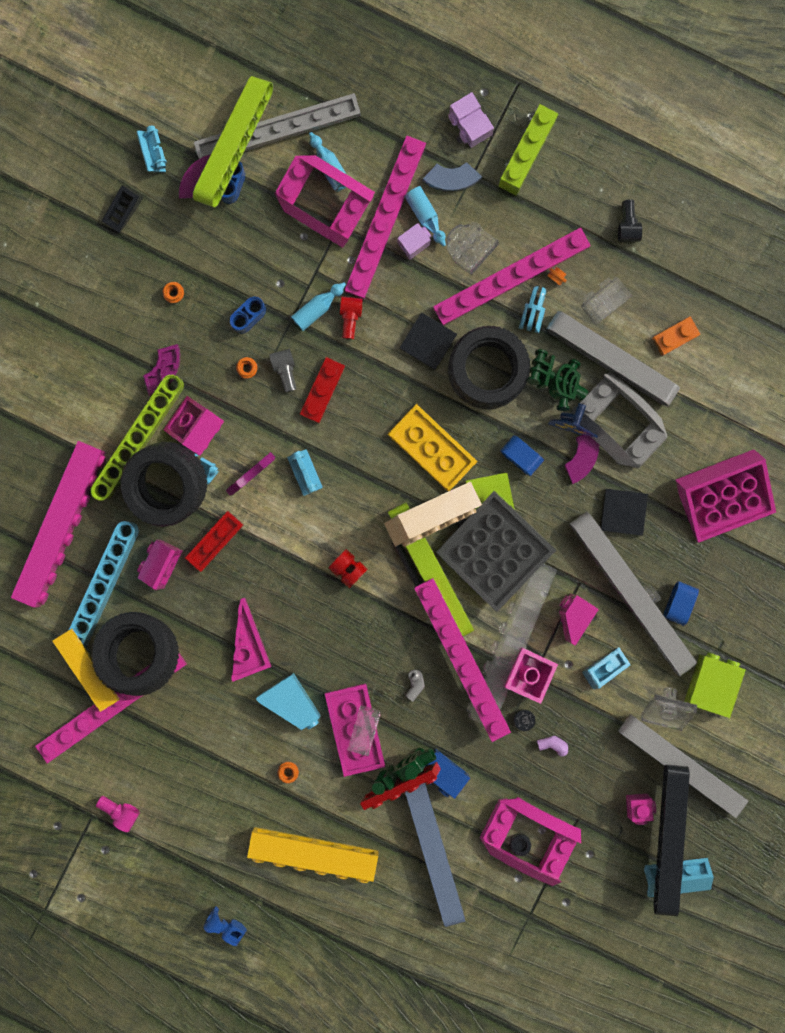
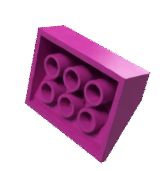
M754 449L675 480L680 500L698 543L776 513L766 460Z

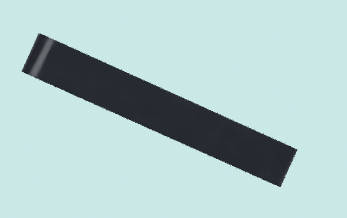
M667 764L664 766L653 901L655 915H679L690 778L688 766Z

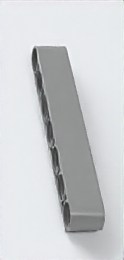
M561 311L556 312L546 328L547 332L609 372H612L661 405L669 407L680 390V387L668 378Z
M629 714L619 728L618 732L664 766L666 764L688 766L690 772L689 784L735 818L738 817L749 802L633 715Z

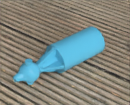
M310 132V145L316 148L317 157L346 174L335 154L322 146V139L319 136ZM325 174L335 192L346 188Z
M421 186L412 189L405 195V198L422 226L434 233V241L440 243L443 247L446 246V235L443 231L439 230L438 215Z
M344 282L334 284L330 292L316 295L293 314L291 318L304 331L329 310L334 296L342 295L346 284Z

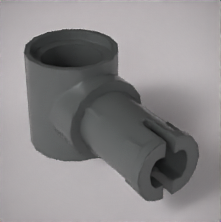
M290 348L269 354L274 372H277L281 377L285 393L297 390L292 373L295 364Z

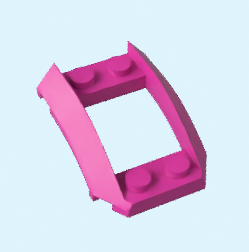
M316 155L295 156L275 191V195L285 213L342 248L348 242L350 235L375 193ZM313 168L318 169L351 190L330 227L293 205Z
M519 797L509 800L506 798L498 800L480 839L491 856L532 878L554 886L561 883L559 877L576 843H581V829L542 811ZM518 812L556 832L539 867L500 848Z

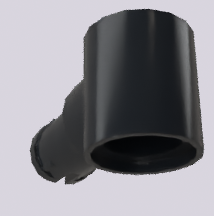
M634 200L622 201L623 219L618 225V241L640 242L642 240V224L635 218Z

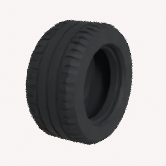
M482 326L481 328L472 329V331L467 332L459 339L450 355L448 376L453 390L461 400L473 407L489 410L509 404L522 392L529 378L531 365L527 348H525L521 339H518V336H515L513 332L511 333L505 328ZM490 346L496 347L506 354L512 367L511 377L506 385L496 390H483L471 382L465 367L466 359L475 349Z
M164 441L154 443L141 449L128 459L123 468L124 470H122L120 489L125 504H127V507L138 519L153 526L168 527L184 521L201 506L206 496L207 475L205 474L204 466L201 465V461L190 449L175 442ZM152 463H163L171 466L179 474L183 482V495L179 503L164 504L157 501L149 493L146 487L145 476L148 467Z
M142 612L121 613L107 621L102 626V629L99 630V633L96 634L91 650L92 666L96 676L99 677L98 679L107 688L115 692L133 696L151 694L161 689L171 679L172 674H174V670L177 668L176 665H178L177 659H179L178 642L174 633L163 621ZM144 631L154 643L155 654L153 662L145 672L139 676L129 678L122 673L117 664L116 655L118 647L123 639L131 633Z

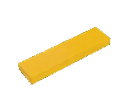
M72 628L53 640V643L100 712L119 700L115 691L107 688L98 679L99 677L96 676L92 666V657Z

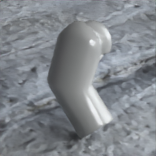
M411 670L408 674L411 688L405 696L412 702H414L425 687L423 675L419 670Z

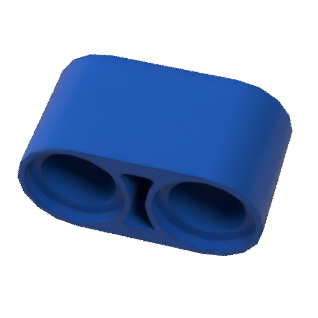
M240 161L236 167L240 169V172L232 176L227 188H232L233 192L230 195L223 194L221 198L223 202L228 204L237 201L245 180V170Z
M255 296L250 297L231 315L230 324L237 333L244 334L248 332L264 317L266 306L262 299ZM253 304L261 305V309L258 312H251L250 309ZM239 318L246 319L245 325L242 327H236L235 325Z
M513 435L500 450L508 460L530 477L544 461L537 452L516 435Z
M677 581L663 614L665 619L685 626L695 605L699 589Z

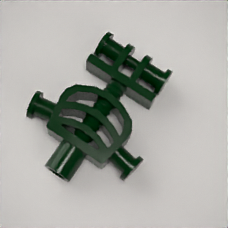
M543 349L535 351L536 358L532 361L534 367L530 368L531 377L528 378L527 382L537 386L536 388L539 390L548 386L550 396L559 400V405L556 408L558 411H569L568 402L575 400V397L579 400L586 398L588 390L579 385L581 374L576 371L581 366L579 361L570 359L568 364L558 366L552 371L556 356L551 355L547 357L548 352Z
M417 748L414 753L403 758L395 767L390 765L387 770L380 771L374 781L372 791L377 795H381L385 789H393L398 778L402 782L415 779L427 764L436 760L434 751L431 748L427 750Z

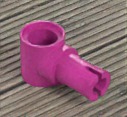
M102 796L96 804L97 808L111 816V819L114 820L113 825L124 832L130 831L140 814L136 807L127 803L118 805L105 796Z

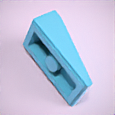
M618 647L583 670L582 673L593 689H599L629 667L630 663Z

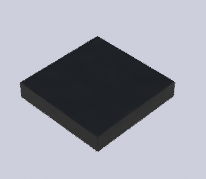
M421 312L400 346V350L431 369L436 370L456 338L457 333Z
M605 489L601 530L643 536L648 494Z

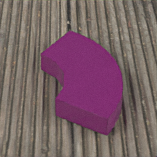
M211 154L199 158L187 169L181 180L179 198H193L194 188Z
M178 344L158 349L156 366L151 372L143 375L150 397L165 376H176L180 366V348Z
M581 435L576 437V453L572 460L564 465L571 484L583 479L591 471L597 460L599 444L590 436Z
M270 452L225 491L230 496L234 495L273 462L276 457Z

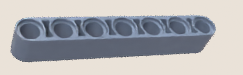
M423 783L411 793L406 791L405 794L444 926L449 927L466 921L427 787Z

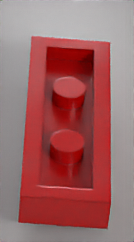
M325 358L301 410V416L320 424L345 369V365L330 358Z
M227 511L185 558L202 572L239 532L244 524L231 512Z

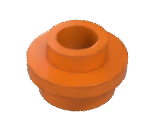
M558 267L549 269L550 272L547 275L559 286L563 282L566 283L567 280L564 277L567 274Z
M170 282L163 288V296L169 303H178L184 297V289L179 283ZM172 290H177L176 296L170 295Z
M245 357L238 361L236 370L242 378L249 379L256 375L258 366L252 358ZM245 365L251 366V370L249 372L244 371Z
M284 762L279 766L277 774L282 782L292 783L297 779L299 770L293 762ZM291 769L292 774L288 776L284 770Z

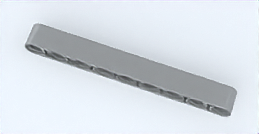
M586 511L569 523L571 529L674 672L680 677L697 665L691 653L593 517Z

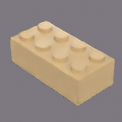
M468 482L395 516L384 523L395 547L400 544L406 547L417 540L476 513L475 508L482 504L472 483Z

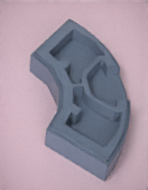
M467 162L461 167L454 169L444 168L436 164L423 178V182L440 191H462L475 185L482 179V176Z

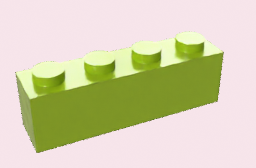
M541 104L538 106L500 179L499 187L517 196L556 122L558 113Z

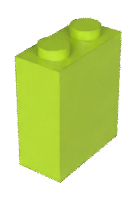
M709 652L707 656L700 654L684 702L730 718L746 669L740 668V663L729 659L727 663L719 661L720 656Z

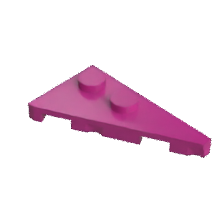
M246 598L240 599L238 607L232 682L271 667Z

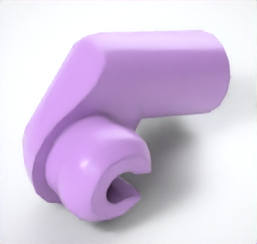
M557 736L537 740L540 751L552 748L559 756H565L568 753L567 743Z

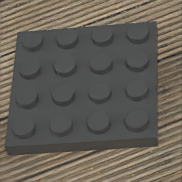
M493 491L482 505L476 509V513L472 514L436 553L498 612L557 550L496 491Z

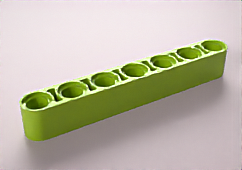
M253 76L248 79L194 188V201L211 207H216L219 204L273 92L272 82Z
M168 375L163 378L92 485L91 494L95 499L106 500L114 495L120 486L122 470H124L123 468L127 462L122 459V452L126 449L132 457L136 452L145 448L183 391L184 383L180 377ZM175 379L178 382V387L171 391L168 388V383L170 380ZM159 397H164L166 405L160 409L156 401ZM149 414L154 417V423L151 426H147L145 423V417ZM136 432L142 434V441L139 444L133 440ZM113 467L119 471V476L116 479L110 475V470ZM100 485H104L107 488L105 496L100 495L98 492Z
M407 502L388 511V514L392 519L410 510ZM426 538L406 546L424 582L432 578L434 579L462 636L464 637L473 632L474 629Z

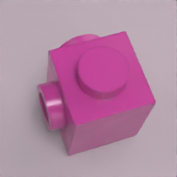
M648 794L626 795L627 816L632 822H635L637 825L648 824V821H654L653 814L657 812L656 803Z

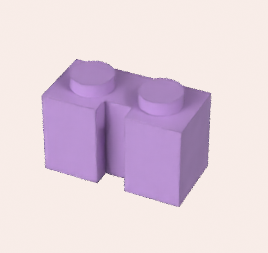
M472 92L451 104L450 114H448L451 123L454 126L457 125L461 131L459 134L465 144L468 143L471 148L492 136L494 130L493 125L486 114L480 109L481 106Z

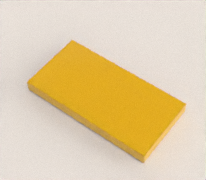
M417 404L388 433V436L448 492L478 462Z

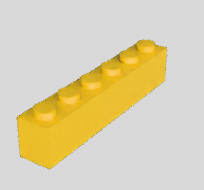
M254 827L247 858H252V861L256 863H264V861L273 862V865L277 867L288 865L293 866L298 871L309 869L314 870L319 875L330 873L335 874L340 879L351 877L356 878L358 882L368 883L369 881L374 882L379 851Z

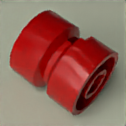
M348 549L328 567L335 576H341V581L349 589L368 570L360 561H355V556ZM349 566L353 569L351 574L345 571Z

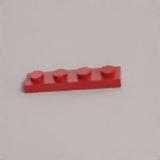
M434 762L424 767L423 771L415 779H409L405 782H402L400 778L397 779L393 789L389 790L387 788L381 795H377L373 791L365 794L360 805L363 810L370 807L375 809L388 799L390 801L397 799L403 792L411 793L423 783L426 785L431 784L437 779L441 768L437 762Z

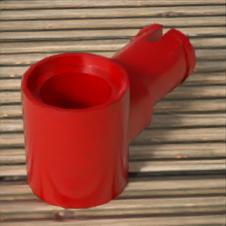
M341 297L340 315L344 319L343 339L354 340L356 321L361 318L363 299Z

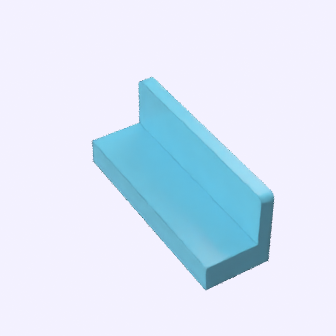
M708 858L683 861L681 893L711 890L714 877ZM656 864L645 865L644 871L648 883L647 894L648 897H654Z

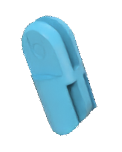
M539 286L533 288L530 302L525 304L519 329L523 330L528 311H531L527 331L531 332L536 313H539L535 333L540 332L546 310L543 308L546 295L544 287H542L537 305H535Z

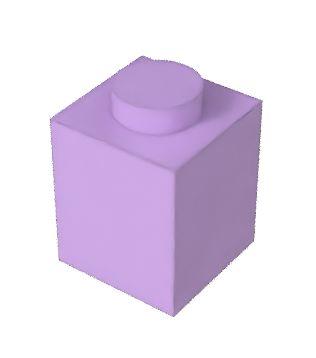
M417 223L399 236L397 243L410 260L430 245L431 235L426 227L421 228Z

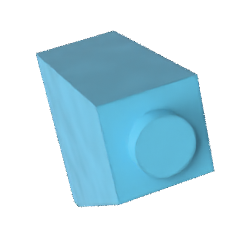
M294 673L256 698L260 704L301 730L306 727L309 730L319 723L318 719L321 715Z

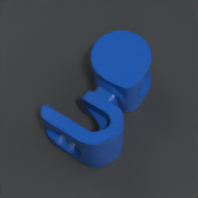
M215 906L204 923V930L208 933L221 932L222 939L225 942L237 946L247 929L242 923L234 919L229 923L225 919L220 921L218 915L219 908Z

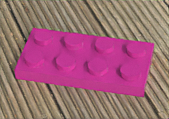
M366 683L326 692L325 698L344 777L385 767Z

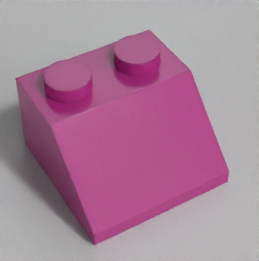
M186 396L163 430L201 456L214 435L220 430L224 421L189 396Z
M162 540L151 542L147 550L149 555L146 561L141 562L137 570L139 572L138 579L155 590L164 589L183 550Z
M570 593L569 596L565 595L561 600L559 613L565 640L576 646L599 609L578 595Z
M521 647L504 687L541 704L558 664Z

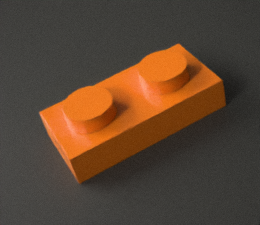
M690 316L654 336L652 339L661 355L664 356L701 334Z

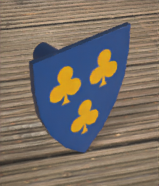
M578 403L575 414L562 412L560 419H551L548 422L549 425L598 438L597 435L580 426L586 409L584 404Z

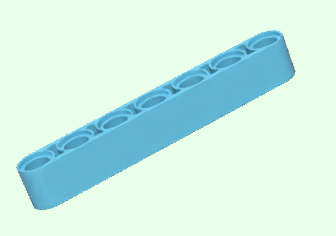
M123 521L116 526L69 630L71 628L74 630L85 648L92 637L138 536L139 529L134 522ZM126 525L131 527V534L128 537L123 534V528ZM117 544L121 545L123 549L120 556L114 553V547ZM107 564H111L114 568L111 575H108L105 571ZM99 583H102L105 587L103 594L97 592L96 588ZM90 602L96 606V611L93 614L88 611V604ZM81 622H84L87 625V631L85 633L81 632L79 629V624Z

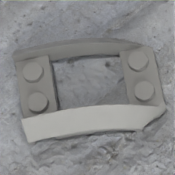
M612 372L605 374L604 378L580 403L586 405L580 426L598 436V438H591L618 465L640 468L668 437L662 418L642 397ZM619 394L635 406L651 423L625 451L605 430L594 422ZM576 406L573 408L572 414H575Z

